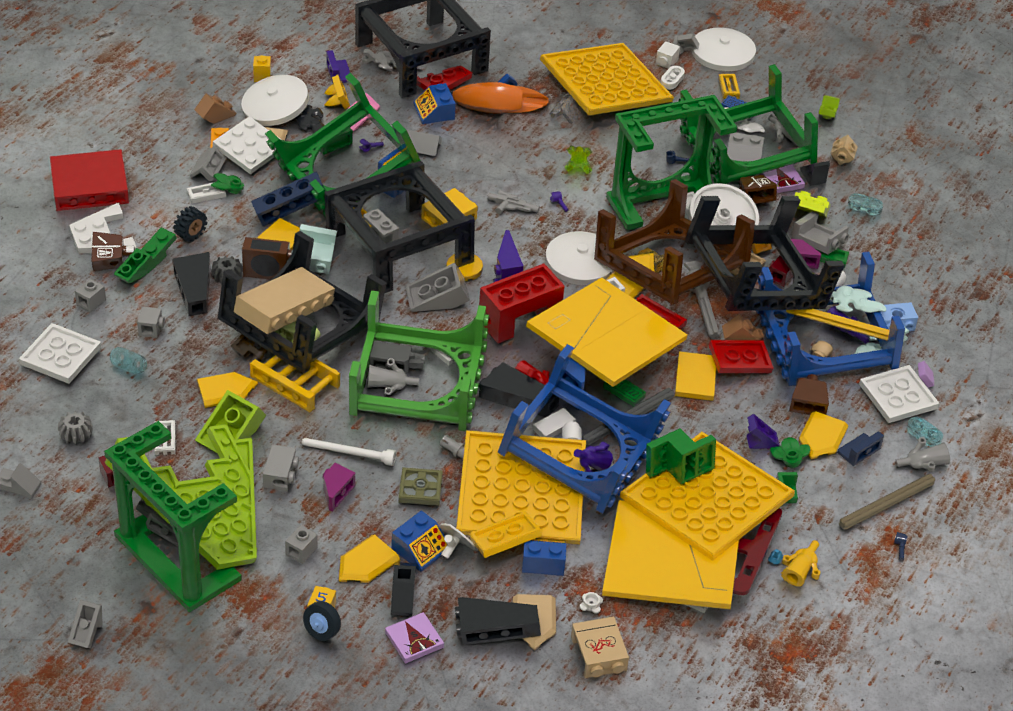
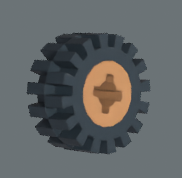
M189 206V208H184L185 211H180V216H176L178 219L174 220L176 225L173 226V229H175L174 232L187 242H193L194 238L197 240L199 238L198 235L203 234L202 230L205 231L206 227L204 226L207 225L208 222L206 220L208 219L206 214L194 206Z

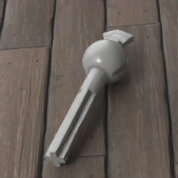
M697 261L685 262L684 264L689 270L687 275L702 269V263ZM707 282L690 291L696 293L708 336L711 339H715L720 334L707 294V288L710 285V282Z

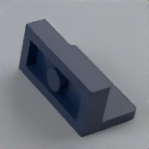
M879 431L870 437L863 433L840 447L837 453L852 466H855L881 449L884 435Z

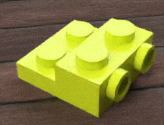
M805 191L795 192V196H798L801 200L797 209L809 213L814 211L819 216L827 218L831 205L827 201L828 198L822 196L814 198L811 197V193Z

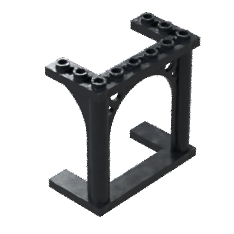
M367 0L355 4V45L359 48L373 44V33L381 40L396 63L399 72V95L401 98L417 93V67L472 50L471 72L473 75L489 70L491 30L488 27L482 29L456 0ZM427 1L426 23L429 26L444 22L445 9L455 20L457 28L454 34L446 40L437 43L420 44L399 37L379 15Z
M422 161L324 192L326 229L336 230V237L346 234L345 225L351 230L372 255L373 275L387 282L385 293L393 291V261L455 240V264L457 267L474 262L475 218L472 215L465 216L425 173V164ZM402 190L406 191V210L409 213L422 209V204L425 203L426 198L448 222L385 244L364 220L361 209L367 200L377 194Z
M701 196L685 241L687 244L695 245L727 298L725 305L727 311L826 309L845 265L842 261H825L820 275L815 274L808 267L787 235L801 201L798 196H782L771 224L755 225L752 244H774L792 272L793 284L781 291H765L754 288L763 267L760 262H743L736 276L729 272L712 244H733L735 225H711L721 200L718 196Z
M299 231L295 233L290 258L278 274L269 281L303 267L335 288L334 300L330 305L339 316L338 325L332 331L314 341L317 323L304 315H300L296 320L293 343L274 331L266 334L234 313L236 296L241 294L243 277L230 269L223 272L217 319L302 373H306L310 370L311 362L368 328V301L371 291L379 292L380 321L387 282L373 274L367 276L363 302L309 270L314 239Z

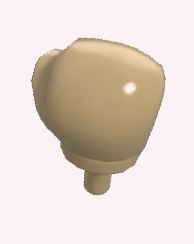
M820 340L812 345V355L828 357L832 354L833 347L829 343Z

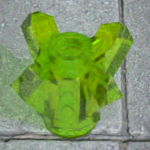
M571 145L566 149L571 155L570 160L564 166L568 172L574 167H582L587 174L592 171L587 157L592 153L589 147L584 148Z

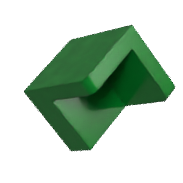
M797 472L777 473V480L795 490L794 496L786 503H797Z

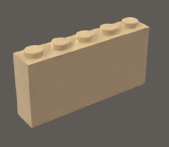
M300 267L236 296L234 313L266 334H269L295 322L300 315L307 316L332 304L335 288L303 267Z

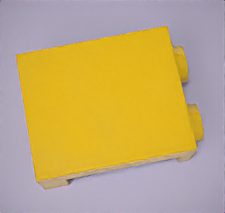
M456 188L444 193L465 216L472 215L475 220L477 219L478 206L463 193L459 192ZM430 201L422 204L421 218L431 227L448 222Z

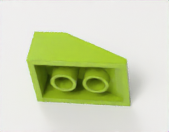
M227 390L195 441L216 452L207 434L210 426L227 424L235 440L250 438L257 431L266 414L258 406Z

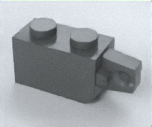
M374 341L370 354V365L393 370L387 366V360L393 358L398 368H401L406 374H408L409 368H424L425 355L412 352V346Z
M141 498L136 510L148 518L146 521L147 528L178 546L172 526L153 508L146 505L145 501Z

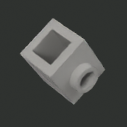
M89 279L75 290L76 305L92 312L106 300L105 286Z
M142 306L137 321L138 335L158 338L160 329L164 328L165 317H162L161 308Z
M301 525L285 541L286 555L302 564L318 548L317 534Z

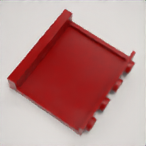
M121 149L50 156L56 211L110 206L119 203V205L129 204Z

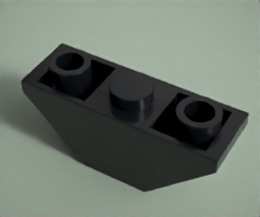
M395 562L391 615L412 616L417 563Z

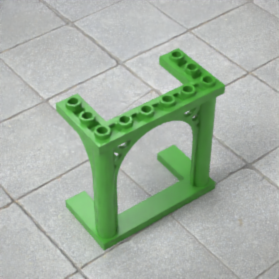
M371 291L368 301V332L360 362L352 361L349 373V415L357 416L358 410L459 424L458 430L466 431L467 424L472 423L473 412L470 411L475 408L476 398L473 396L478 394L479 383H476V381H480L482 369H479V367L484 365L485 355H482V352L486 353L487 341H484L488 336V328H485V326H488L489 315L486 314V306L478 305L475 318L465 327L451 331H437L379 323V292ZM377 340L440 350L450 356L459 369L457 385L450 393L436 400L418 402L363 394L370 365L371 350L374 341ZM463 353L470 354V356L466 359L458 358V356Z

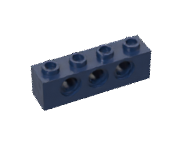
M317 171L252 200L251 203L262 226L318 202L319 200H316L311 193L313 189L310 185V182L316 179L324 188Z

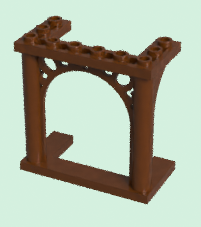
M676 179L670 181L668 200L662 211L652 222L614 239L616 216L604 209L598 211L594 259L672 305L678 303L680 295L715 279L707 265L681 278L684 254L671 246L664 249L662 276L623 254L658 239L685 240L692 221L685 218L688 186ZM742 214L736 217L733 244H712L729 272L737 268L740 269L743 262H750L755 221Z

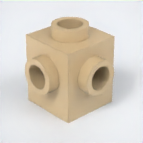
M846 135L834 141L830 154L839 165L850 163L855 158L858 146L849 135Z

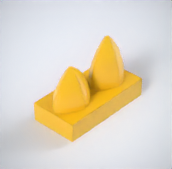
M339 75L332 77L333 84L324 93L333 96L327 100L324 106H338L342 104L343 108L347 109L350 107L345 86Z

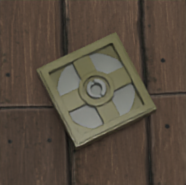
M402 467L398 503L439 506L443 470Z

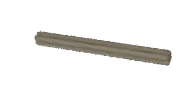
M927 474L841 518L839 526L846 530L934 485L935 477L932 474Z

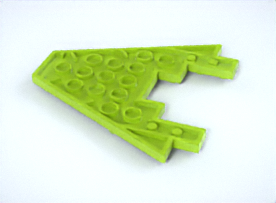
M227 424L210 426L207 434L220 459L206 461L204 466L210 477L178 481L171 465L152 468L146 455L140 456L187 504L222 483L237 495V502L217 513L210 521L201 537L199 553L216 569L255 562L257 559L252 438L235 440ZM128 437L117 438L115 445ZM106 459V465L113 471L112 463ZM134 488L133 491L145 501L146 505L153 508L171 526L168 519L137 488Z

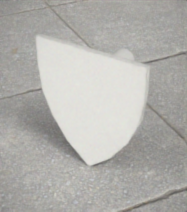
M441 523L439 527L443 534L446 535L444 540L447 543L441 554L442 557L448 559L458 542L476 552L478 551L473 542L451 524Z

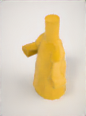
M813 540L808 548L799 549L790 556H783L782 564L787 567L781 572V576L786 582L797 587L802 586L811 567V578L819 579L821 572L817 568L818 558L815 554L819 543Z

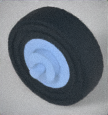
M317 601L308 606L304 611V626L315 639L326 641L333 638L339 632L341 627L340 616L331 604L325 601Z

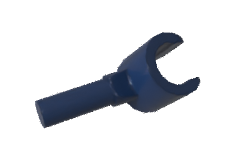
M674 151L666 152V159L669 164H674L676 161L688 162L689 158L676 156Z
M897 532L894 543L900 545L899 560L903 561L908 536Z

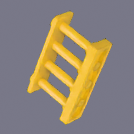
M276 355L265 364L256 359L250 363L251 378L309 413L315 409V395L328 384L337 389L340 387V373L317 359L311 362L310 370L302 374L295 381L286 378L296 369L290 364L281 372L271 369L282 360ZM313 375L322 379L310 390L301 387Z

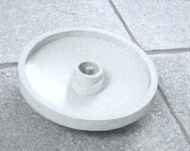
M710 28L695 35L699 42V48L691 50L693 57L703 66L718 71H737L748 67L754 61L756 54L754 42L747 35L737 30Z
M275 75L253 84L245 92L241 105L246 118L250 116L262 126H274L286 123L297 117L308 104L309 92L306 84L301 79L291 75Z
M717 183L702 187L695 193L689 205L688 215L690 221H692L701 196H718L721 201L711 225H736V217L741 214L754 220L755 225L759 224V213L754 201L744 191L728 184Z
M583 231L564 233L554 238L547 246L545 257L547 267L557 278L567 283L589 285L601 277L606 280L614 271L594 259L596 234Z

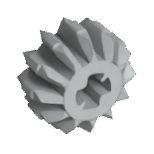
M76 411L73 414L67 412L66 416L61 417L60 422H58V431L62 440H65L67 443L74 442L76 444L78 441L84 443L85 439H90L93 425L91 424L90 417L86 416L84 412L79 414Z

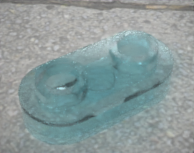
M858 193L849 196L848 206L853 210L870 215H878L882 212L883 203L879 199Z
M116 347L110 353L111 363L130 373L141 374L147 367L145 357L129 349Z
M921 417L909 419L907 430L917 439L924 437L926 445L930 447L942 443L943 433Z

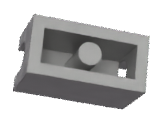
M272 444L263 472V488L288 491L289 484L294 482V468L297 469L299 465V457L295 456L296 448Z

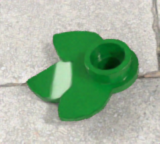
M223 173L213 175L217 182L211 184L214 188L228 190V192L233 194H240L244 189V184L237 176H227Z
M787 437L783 439L781 446L771 447L770 452L775 459L783 460L787 467L796 468L801 464L803 457L810 454V446L807 444L800 445L795 438Z

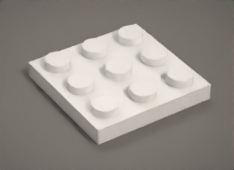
M250 116L213 141V146L249 174H252L274 158L272 154L274 150H271L266 143L268 139L265 133L269 130Z
M51 323L19 358V364L70 384L102 346L100 341Z
M910 365L860 379L859 382L861 388L888 423L936 410L940 404Z

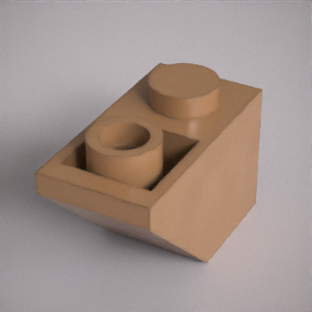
M207 93L194 109L203 119L213 124L237 114L232 109L233 105L226 100L223 102L218 96H211Z
M740 314L722 325L725 340L764 341L762 330L754 327L749 319H745Z

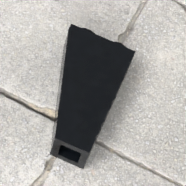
M205 252L173 258V272L188 316L207 313L211 271L210 253Z
M502 362L498 367L493 368L486 378L480 381L479 397L512 408H516L521 401L529 406L545 385ZM553 394L537 415L543 417L551 415L559 406V397Z
M465 597L458 598L459 606L455 607L456 620H460V624H456L457 636L462 637L463 645L541 636L537 605Z

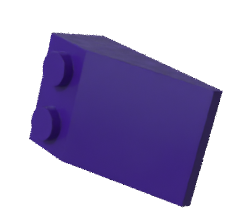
M505 230L497 256V265H494L496 278L493 279V283L520 273L524 268L509 230Z

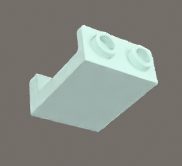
M301 224L300 231L314 239L309 270L329 274L337 231Z

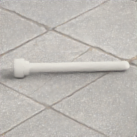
M303 438L301 441L304 446L378 459L388 466H394L396 461V450L387 449V451L379 452L309 438Z

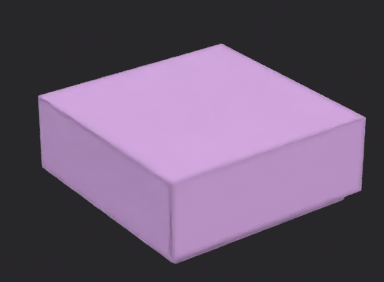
M925 361L919 362L918 372L920 379L928 388L934 386L933 371Z

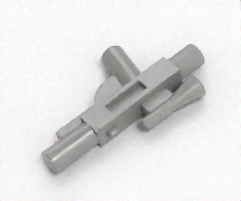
M499 190L498 195L489 193L487 198L500 204L495 209L498 214H501L505 209H519L536 213L540 209V206L517 199L518 196L508 194L502 190Z

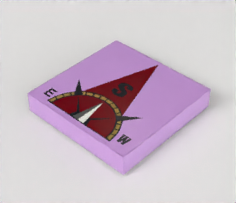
M793 165L760 174L777 184V193L804 189L805 187L804 181Z
M424 612L385 628L386 635L405 664L444 648V642Z

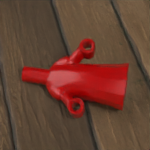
M525 360L520 361L515 367L518 371L544 385L549 381L550 372L548 370L541 372Z

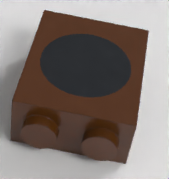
M245 237L242 247L243 277L272 279L284 267L292 254L290 242Z

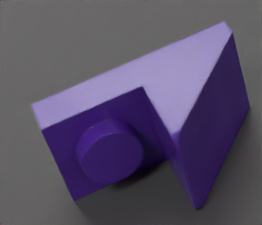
M755 414L747 417L749 423L748 430L750 432L747 434V440L750 449H770L771 447L780 446L776 431Z

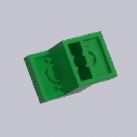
M679 428L656 440H652L646 444V474L651 478L668 470L680 484H683L715 469L716 438L709 435L694 442Z

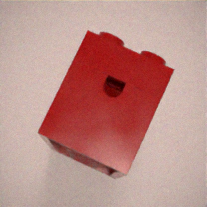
M543 263L481 287L479 305L486 306V314L489 315L488 326H485V328H488V333L498 344L514 338L515 318L533 311L539 315L561 302L564 298L565 285Z

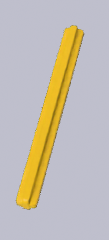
M816 309L786 310L789 314L888 341L890 331L888 329Z

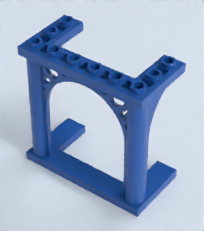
M862 252L858 284L846 286H850L853 289L866 290L872 294L871 288L875 263L870 252ZM762 267L758 277L759 289L781 291L782 289L773 283V277L769 268ZM873 294L867 300L875 301ZM829 300L827 306L839 303H833V300ZM786 310L756 311L757 314H760L762 327L765 326L766 338L771 341V350L776 354L777 365L781 366L782 378L786 379L788 386L796 385L797 379L807 378L810 374L820 376L889 365L891 370L899 368L905 327L899 315L892 316L888 341L877 338L882 350L838 357H819L802 351L796 332L787 331L788 324L795 315L787 313ZM880 311L865 312L871 325L888 329ZM775 314H782V315H784L786 318H785V319H779V318H776L774 315H775Z
M567 344L557 357L548 383L528 406L527 403L521 401L512 412L498 453L505 456L510 452L598 503L596 510L603 514L607 507L611 509L616 501L615 496H620V492L625 488L623 484L630 482L634 475L632 473L633 470L635 472L638 471L642 464L641 459H646V444L658 439L656 436L660 435L665 426L662 422H666L671 413L668 411L671 403L664 399L655 411L644 415L628 414L613 408L563 379L574 347ZM554 394L608 426L619 442L620 456L617 462L608 469L598 472L579 471L566 466L519 437ZM632 440L635 441L637 445L630 446L625 444L624 441Z

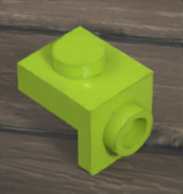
M824 95L818 114H821L826 119L835 118L840 98Z

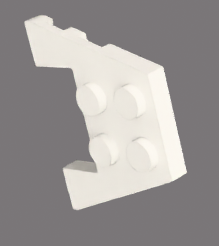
M119 203L69 225L79 254H92L93 232L110 233L106 222L123 219V212ZM133 237L123 239L124 246L134 245L135 249L137 248Z

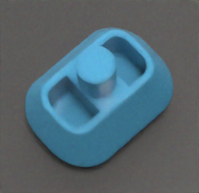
M775 549L771 552L768 560L773 564H779L783 554L780 550Z

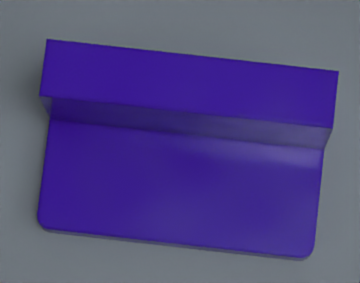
M333 50L326 51V65L332 83V77L339 75L342 83H346L345 76L350 73L346 60H336Z

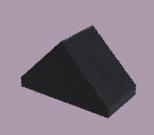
M826 161L800 167L810 186L826 183L830 162Z

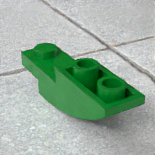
M161 227L141 250L136 248L115 271L114 276L127 283H131L148 274L166 258V250L177 239L176 234Z

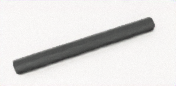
M668 387L624 413L643 415L659 406L664 399L668 401L673 398L674 391ZM602 424L584 434L582 440H586V446H589L612 433V430L605 424Z

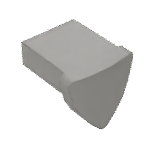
M693 33L674 36L673 44L680 46L679 55L684 51L699 48V42Z

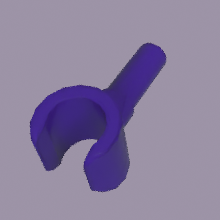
M361 139L360 143L362 146H359V148L364 152H368L373 147L384 146V143H369L367 140Z
M551 192V202H558L563 210L568 212L569 209L562 200L561 192Z

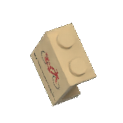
M614 616L572 624L571 639L573 644L578 643L585 662V678L627 671L629 656Z

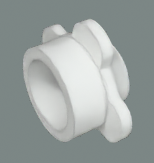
M594 592L584 594L580 609L595 614L599 613L601 610L600 604L603 603L602 597Z

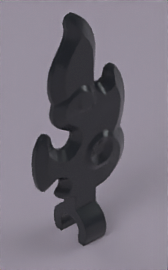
M307 105L295 117L300 128L306 131L310 127L313 134L325 126L320 119L313 118V116L323 118V112L318 107L312 109L311 105Z

